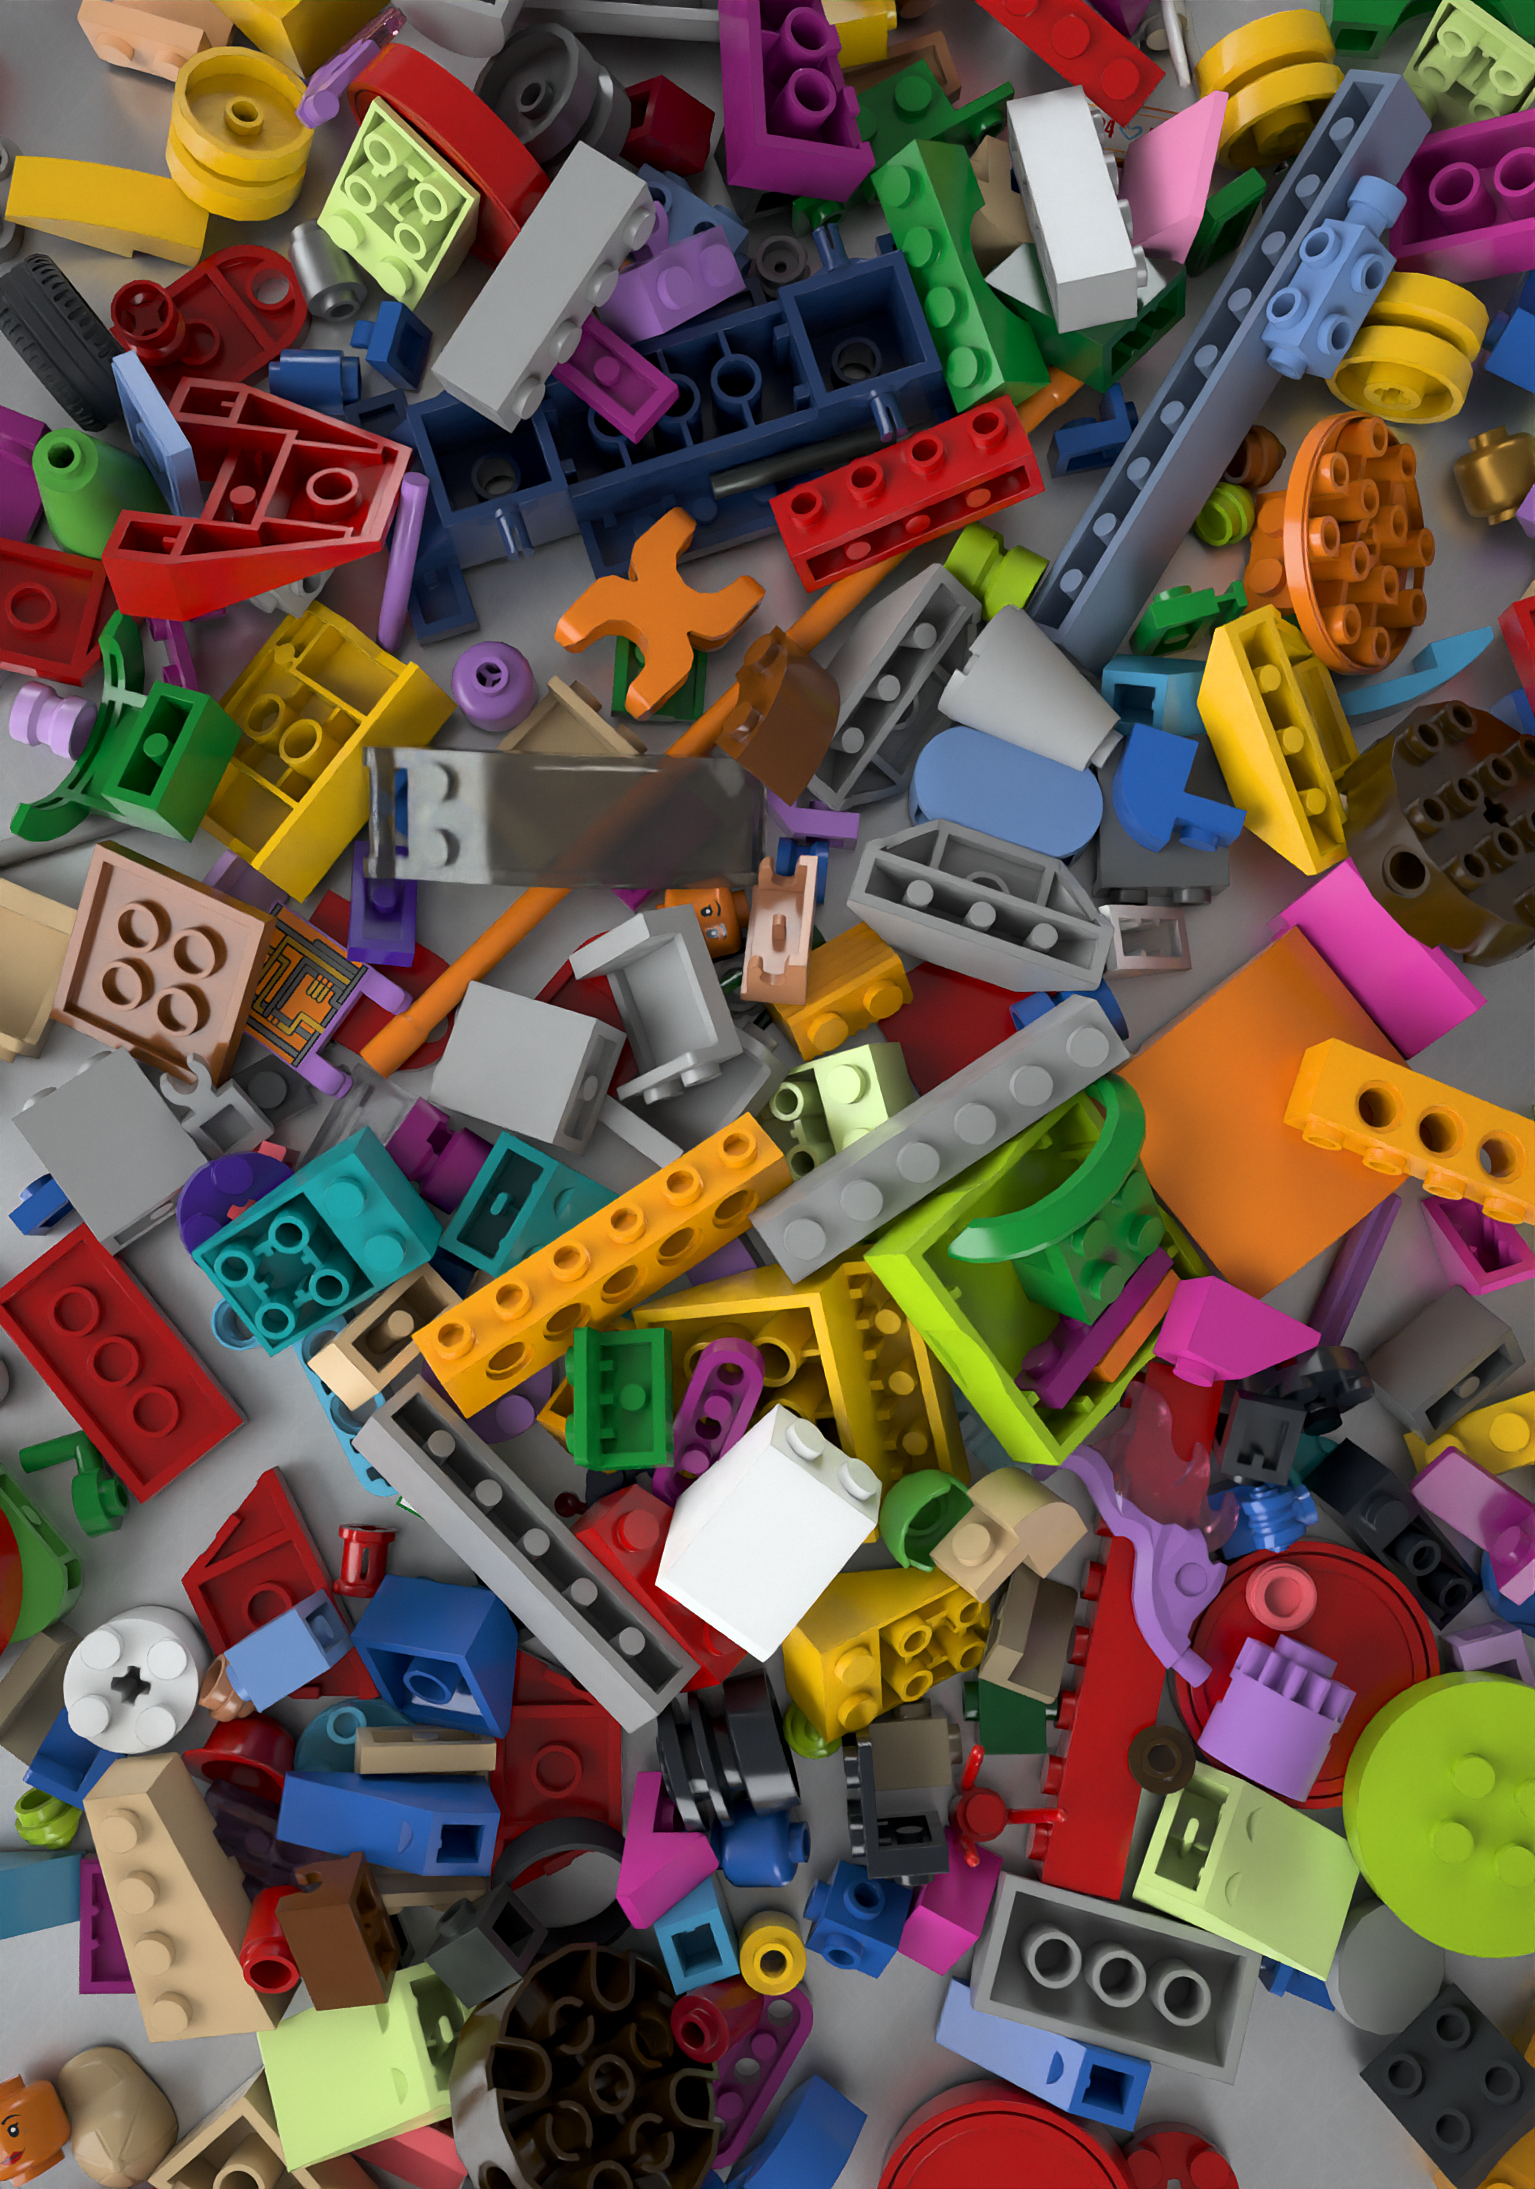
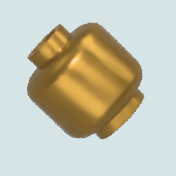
M1504 424L1469 438L1468 442L1471 451L1461 456L1454 465V474L1468 513L1476 518L1487 517L1489 525L1516 517L1515 514L1535 483L1534 436L1527 432H1520L1509 436Z

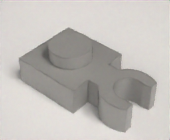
M192 1052L187 1056V1065L198 1077L193 1084L189 1086L179 1085L167 1072L160 1076V1087L164 1096L176 1105L189 1106L191 1108L181 1116V1126L212 1160L215 1161L224 1155L235 1154V1152L251 1151L261 1144L263 1140L265 1141L274 1134L273 1123L233 1078L218 1089L212 1084L210 1066L201 1055Z

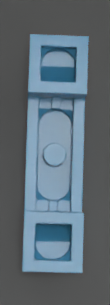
M1491 626L1429 643L1412 659L1415 674L1338 695L1349 728L1365 725L1394 715L1413 706L1440 689L1479 656L1495 638Z

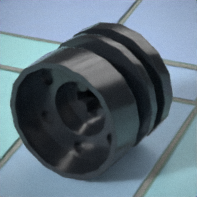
M765 1667L726 1678L722 1682L724 1711L713 1714L701 1689L687 1692L690 1721H685L676 1697L656 1716L658 1724L656 1747L663 1779L669 1797L680 1811L688 1832L704 1834L710 1831L706 1802L709 1799H712L723 1828L734 1825L736 1818L734 1792L745 1789L749 1801L759 1817L802 1804L801 1791L791 1748L783 1733V1719Z

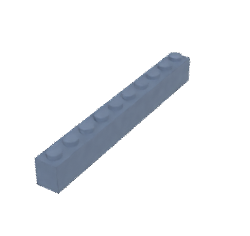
M1357 69L1349 70L1027 608L1026 613L1080 673L1097 680L1100 679L1103 669L1113 658L1283 375L1268 365L1267 359L1272 350L1260 339V336L1269 322L1266 316L1269 301L1278 291L1289 286L1302 262L1299 255L1302 241L1312 230L1321 227L1326 218L1344 222L1350 211L1347 207V201L1362 176H1374L1396 187L1432 127L1431 121L1402 74Z

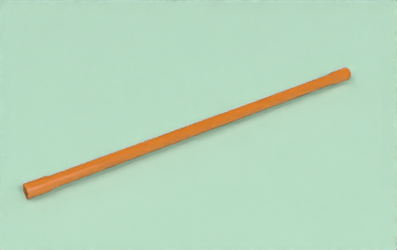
M1050 364L1046 369L1052 383L1015 407L1026 435L1028 436L1055 408L1062 406L1084 383ZM915 548L836 581L785 633L809 654ZM738 680L407 1010L398 1013L359 1052L375 1071L387 1080L426 1041L430 1031L464 999L470 980L480 983L717 746L715 740L722 732L727 716L738 702L740 688Z

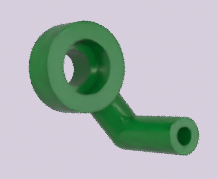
M83 1430L20 1449V1463L27 1474L76 1459L78 1475L72 1480L71 1494L74 1510L81 1528L90 1538L99 1537L121 1529L123 1515L128 1514L130 1510L127 1489L120 1477L112 1478L105 1469L101 1452Z

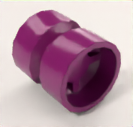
M420 1096L385 1146V1149L409 1182L415 1181L419 1184V1195L441 1211L450 1215L472 1186L494 1145L467 1127L454 1131L450 1128V1116Z

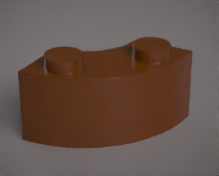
M776 625L769 634L762 635L755 640L747 650L743 660L744 665L735 674L740 684L738 702L727 716L723 724V730L715 740V743L791 807L811 781L829 748L837 726L841 701L839 687L834 677Z

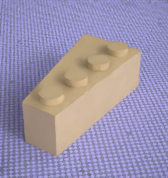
M178 1751L115 1759L82 1801L149 2042L157 2043L276 2030L302 1980L298 1978L294 1987L277 1994L263 1993L255 1990L245 1981L239 1957L252 1903L241 1885L246 1877L235 1856L228 1857L213 1833L217 1823Z

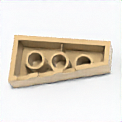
M264 2066L181 2138L147 2180L157 2189H379L349 2152L288 2173Z

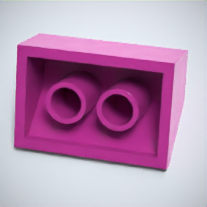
M1350 856L1321 875L1266 923L1275 934L1271 937L1272 942L1296 925L1405 1061L1410 1060L1488 1002L1439 946L1431 949L1408 935L1372 897Z

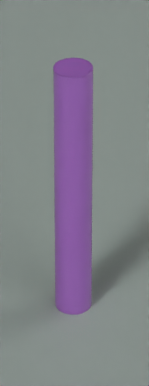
M417 472L405 473L402 480L376 637V644L387 652L398 651L401 647L430 482L425 475Z

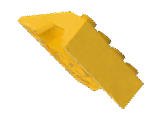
M314 599L300 619L291 614L286 616L219 700L218 704L243 730V734L199 826L302 904L372 816L373 812L369 807L407 758H410L412 761L416 760L458 705L418 665L412 661L406 665L381 649L348 620Z

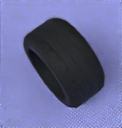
M35 253L26 257L23 263L20 262L9 273L0 277V330L40 382L84 431L96 433L108 427L109 423L112 424L124 414L111 363H113V357L126 352L48 255Z

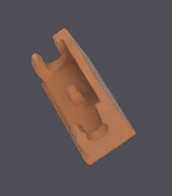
M800 855L796 863L795 875L781 876L775 873L774 859L768 856L760 863L758 885H753L740 1000L806 1005L817 902L818 856Z

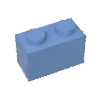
M322 1588L259 1627L224 1652L230 1663L226 1667V1673L237 1695L245 1702L252 1700L260 1713L330 1669L354 1647V1644L350 1638L351 1634Z

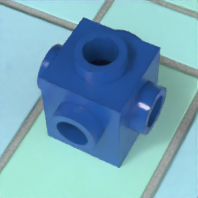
M840 1859L827 1882L816 1879L807 1898L803 1918L812 1921L805 1948L821 1954L828 1963L835 1967L847 1970L855 1969L878 1979L899 1948L913 1890L885 1878L868 1879L865 1865H852Z

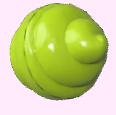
M1217 483L1193 523V527L1199 537L1213 546L1235 544L1250 533L1255 520V504L1252 493L1248 489L1234 483Z
M792 1700L783 1717V1733L791 1749L800 1756L813 1760L828 1758L837 1752L842 1746V1736L827 1744Z
M33 1787L23 1794L14 1806V1811L17 1815L15 1828L19 1836L32 1846H45L50 1850L60 1848L67 1850L72 1844V1838L78 1829L79 1818L83 1810Z

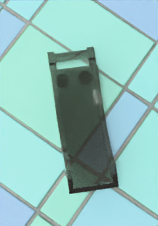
M362 746V766L369 767L370 855L363 856L364 877L577 889H712L721 887H753L758 885L760 863L766 858L768 788L730 755L574 753L439 746ZM395 767L408 768V856H395Z

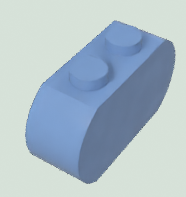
M958 726L938 734L922 750L917 760L908 791V808L915 826L941 818L1062 860L1066 867L1069 868L1082 856L1100 824L1103 813V797L1099 783L1089 768L1081 772L977 729Z

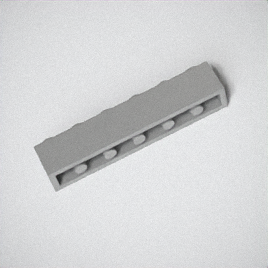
M1073 994L747 1214V1217L795 1285L1121 1064L1131 1055L1097 1000Z
M419 1374L374 1412L351 1442L366 1460L629 1734L658 1716L701 1668Z

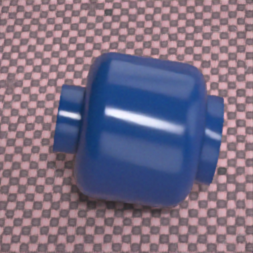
M749 1798L736 1799L735 1824L723 1828L718 1816H715L712 1823L710 1845L719 1861L716 1870H723L725 1878L734 1887L780 1888L788 1885L793 1881L798 1869V1863H807L810 1857L811 1838L808 1823L806 1821H798L794 1807L759 1817L753 1809Z

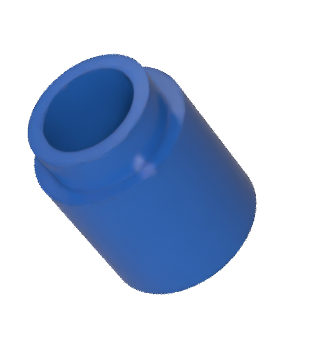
M282 349L280 362L269 363L270 394L324 415H345L343 406L362 401L360 359L355 356H344L343 350Z

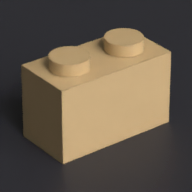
M426 1262L387 1286L312 1357L307 1364L351 1411H354L378 1394L421 1352L411 1335L463 1300Z

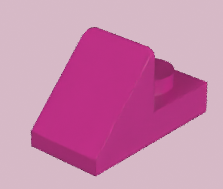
M662 1771L637 1773L616 1898L634 1929H647L713 1874L719 1865V1861L706 1835L699 1832H683L685 1824L680 1811L669 1797Z

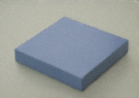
M131 350L113 357L111 365L131 443L150 472L174 516L200 519L204 509V502L191 445L135 351Z

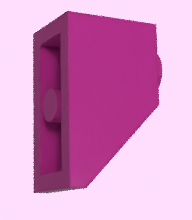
M1208 1276L1178 1281L1153 1354L1174 1364L1173 1373L1179 1378L1199 1386L1210 1387L1213 1381L1243 1379L1318 1346L1322 1334L1219 1278Z

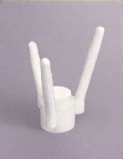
M1152 0L1132 37L1126 38L1138 49H1140V41L1143 40L1153 50L1170 49L1178 85L1180 88L1185 89L1190 85L1186 54L1193 74L1195 66L1203 57L1194 32L1192 12L1186 10L1185 0Z

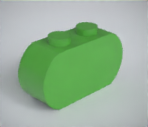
M0 1462V1507L4 1511L15 1535L23 1572L21 1609L16 1627L9 1643H16L26 1640L60 1622L71 1612L82 1592L84 1563L14 1476Z

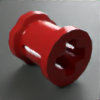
M373 1524L340 1525L338 1536L344 1539L341 1574L339 1579L333 1581L332 1592L348 1597L373 1598L387 1574L390 1543L397 1540L398 1530ZM367 1547L369 1548L367 1572L362 1573L363 1550Z

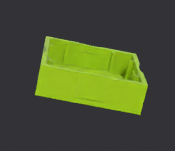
M1083 1089L924 1196L863 1255L869 1266L1014 1462L1060 1466L1119 1402L1124 1390L1136 1373L1156 1356L1153 1354V1350L1167 1312L1164 1314L1114 1382H1082L1063 1409L1033 1407L1040 1400L1034 1391H1020L1013 1381L1022 1371L1021 1363L1026 1354L1033 1347L1045 1341L1061 1321L1059 1319L1060 1313L1027 1299L1011 1260L995 1263H970L948 1256L947 1251L951 1242L974 1218L998 1217L1030 1207L1058 1189L1084 1163L1099 1140L1105 1120ZM1157 1204L1166 1229V1233L1159 1245L1174 1262L1169 1269H1173L1181 1280L1212 1276L1174 1219Z

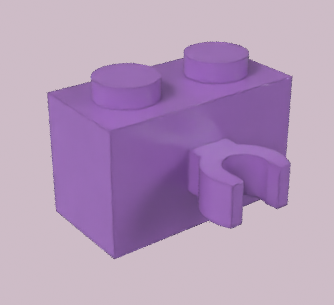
M655 201L656 219L653 230L646 243L639 250L634 251L631 249L630 251L633 252L636 262L618 271V282L612 295L601 307L595 306L601 322L630 345L663 334L745 289L746 286L722 225L670 244L667 238L669 232L667 214L660 202Z

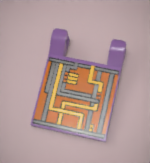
M276 899L266 912L278 919L244 1033L300 1073L320 1091L342 1100L353 1087L354 1080L337 1066L320 1056L321 1051L363 993L395 1015L407 1010L413 1004L414 998L369 964L347 961V949L283 902Z

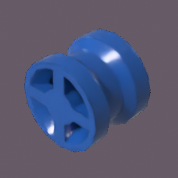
M779 837L775 873L781 876L795 875V867L800 855L818 856L816 904L824 905L830 842L817 840L811 846L797 845L792 838Z

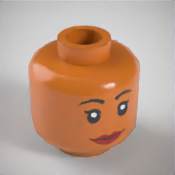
M710 874L672 884L665 892V903L656 905V909L692 903L711 959L736 953L742 947L743 935L741 929L747 928L749 925L750 910L744 889L732 892L728 880L723 875Z
M17 2074L0 2084V2181L11 2179L14 2187H19L31 2181L65 2158L62 2147L70 2139L72 2126L53 2084L48 2080H35L25 2085L21 2075Z

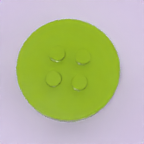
M1484 1671L1447 1673L1416 1683L1391 1699L1375 1714L1359 1737L1349 1759L1343 1787L1342 1811L1344 1828L1354 1860L1364 1879L1377 1896L1403 1923L1428 1941L1453 1952L1480 1958H1509L1535 1953V1687L1509 1676Z

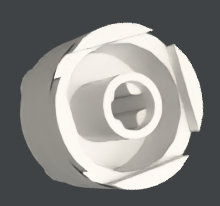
M141 1606L115 1616L91 1632L73 1652L64 1676V1700L68 1711V1722L72 1730L77 1735L87 1738L93 1744L103 1749L124 1754L146 1752L160 1747L171 1740L202 1707L198 1704L197 1700L203 1678L213 1663L211 1650L207 1642H204L200 1634L193 1627L194 1624L185 1615L170 1608ZM135 1667L141 1668L140 1678L142 1680L151 1682L145 1690L137 1687V1680L130 1677V1671Z

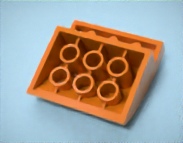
M1296 925L1143 1041L1138 1053L1113 1071V1073L1124 1077L1137 1091L1146 1113V1138L1140 1158L1149 1183L1227 1281L1235 1288L1258 1300L1323 1252L1411 1176L1404 1172L1401 1175H1391L1373 1170L1363 1164V1155L1343 1147L1341 1150H1329L1312 1145L1302 1138V1130L1282 1122L1305 1050L1326 1040L1336 1038L1412 1070ZM1088 1096L1101 1116L1106 1120V1108L1097 1099ZM1360 1097L1358 1104L1359 1113L1362 1119L1371 1126L1373 1122L1372 1109L1368 1102ZM1421 1123L1419 1127L1421 1141L1431 1150V1133Z

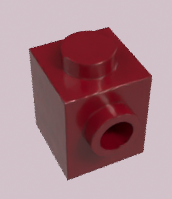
M662 74L626 87V93L631 101V126L619 156L638 169H641L643 164L646 163L660 173L671 171L681 178L703 172L710 152V137L715 112Z

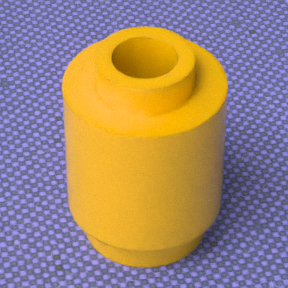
M763 1911L754 1915L746 1922L740 1933L739 1961L741 1973L748 1985L757 1992L771 1996L789 1992L800 1982L806 1969L807 1958L802 1932L798 1924L790 1916L779 1911ZM770 1950H777L783 1954L782 1957L776 1960L762 1959V1956Z

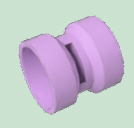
M35 680L29 681L22 687L15 699L9 720V731L11 737L16 741L33 747L43 743L49 745L56 755L76 761L84 750L98 715L97 705L95 702L77 695L64 699L58 696L52 686Z

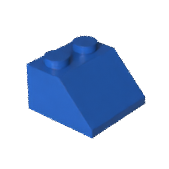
M386 1574L350 1635L384 1702L413 1722L504 1739L510 1729L518 1632L505 1603L490 1588L481 1585L465 1587L440 1583L424 1576L409 1578Z

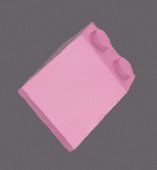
M1214 91L1129 144L1122 168H1117L1119 194L1116 195L1117 200L1127 199L1129 202L1133 222V239L1129 241L1131 247L1141 245L1145 257L1173 260L1184 264L1203 218L1229 93Z

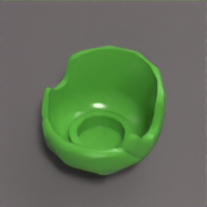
M924 1469L904 1475L886 1494L878 1517L880 1536L889 1552L905 1569L911 1565L925 1572L933 1571L935 1562L929 1553L974 1506L966 1493L969 1488L948 1472L937 1469Z

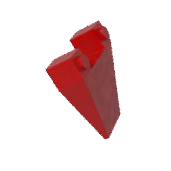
M182 376L168 408L192 447L199 481L215 482L201 517L198 519L122 509L101 558L121 614L181 622L191 620L381 551L399 504L403 475L410 472L415 459L413 448L244 383Z

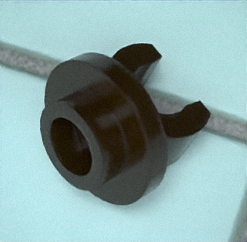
M1154 1725L1143 1729L1133 1739L1128 1752V1765L1133 1778L1142 1788L1154 1794L1168 1795L1180 1791L1189 1783L1194 1774L1196 1758L1193 1746L1182 1732L1170 1726Z

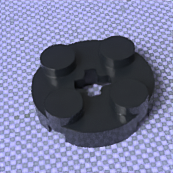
M1345 1346L1314 1347L1295 1356L1298 1364L1285 1367L1279 1371L1273 1365L1243 1378L1237 1389L1302 1402L1307 1412L1302 1428L1308 1436H1320L1335 1431L1343 1424L1341 1414L1371 1399L1375 1395V1389L1364 1361L1360 1360L1357 1351Z

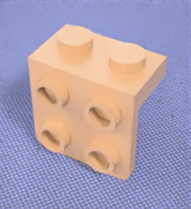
M83 0L77 15V20L99 59L117 66L129 67L160 76L176 82L178 71L192 55L213 47H231L237 30V26L211 0H113V3L104 0Z

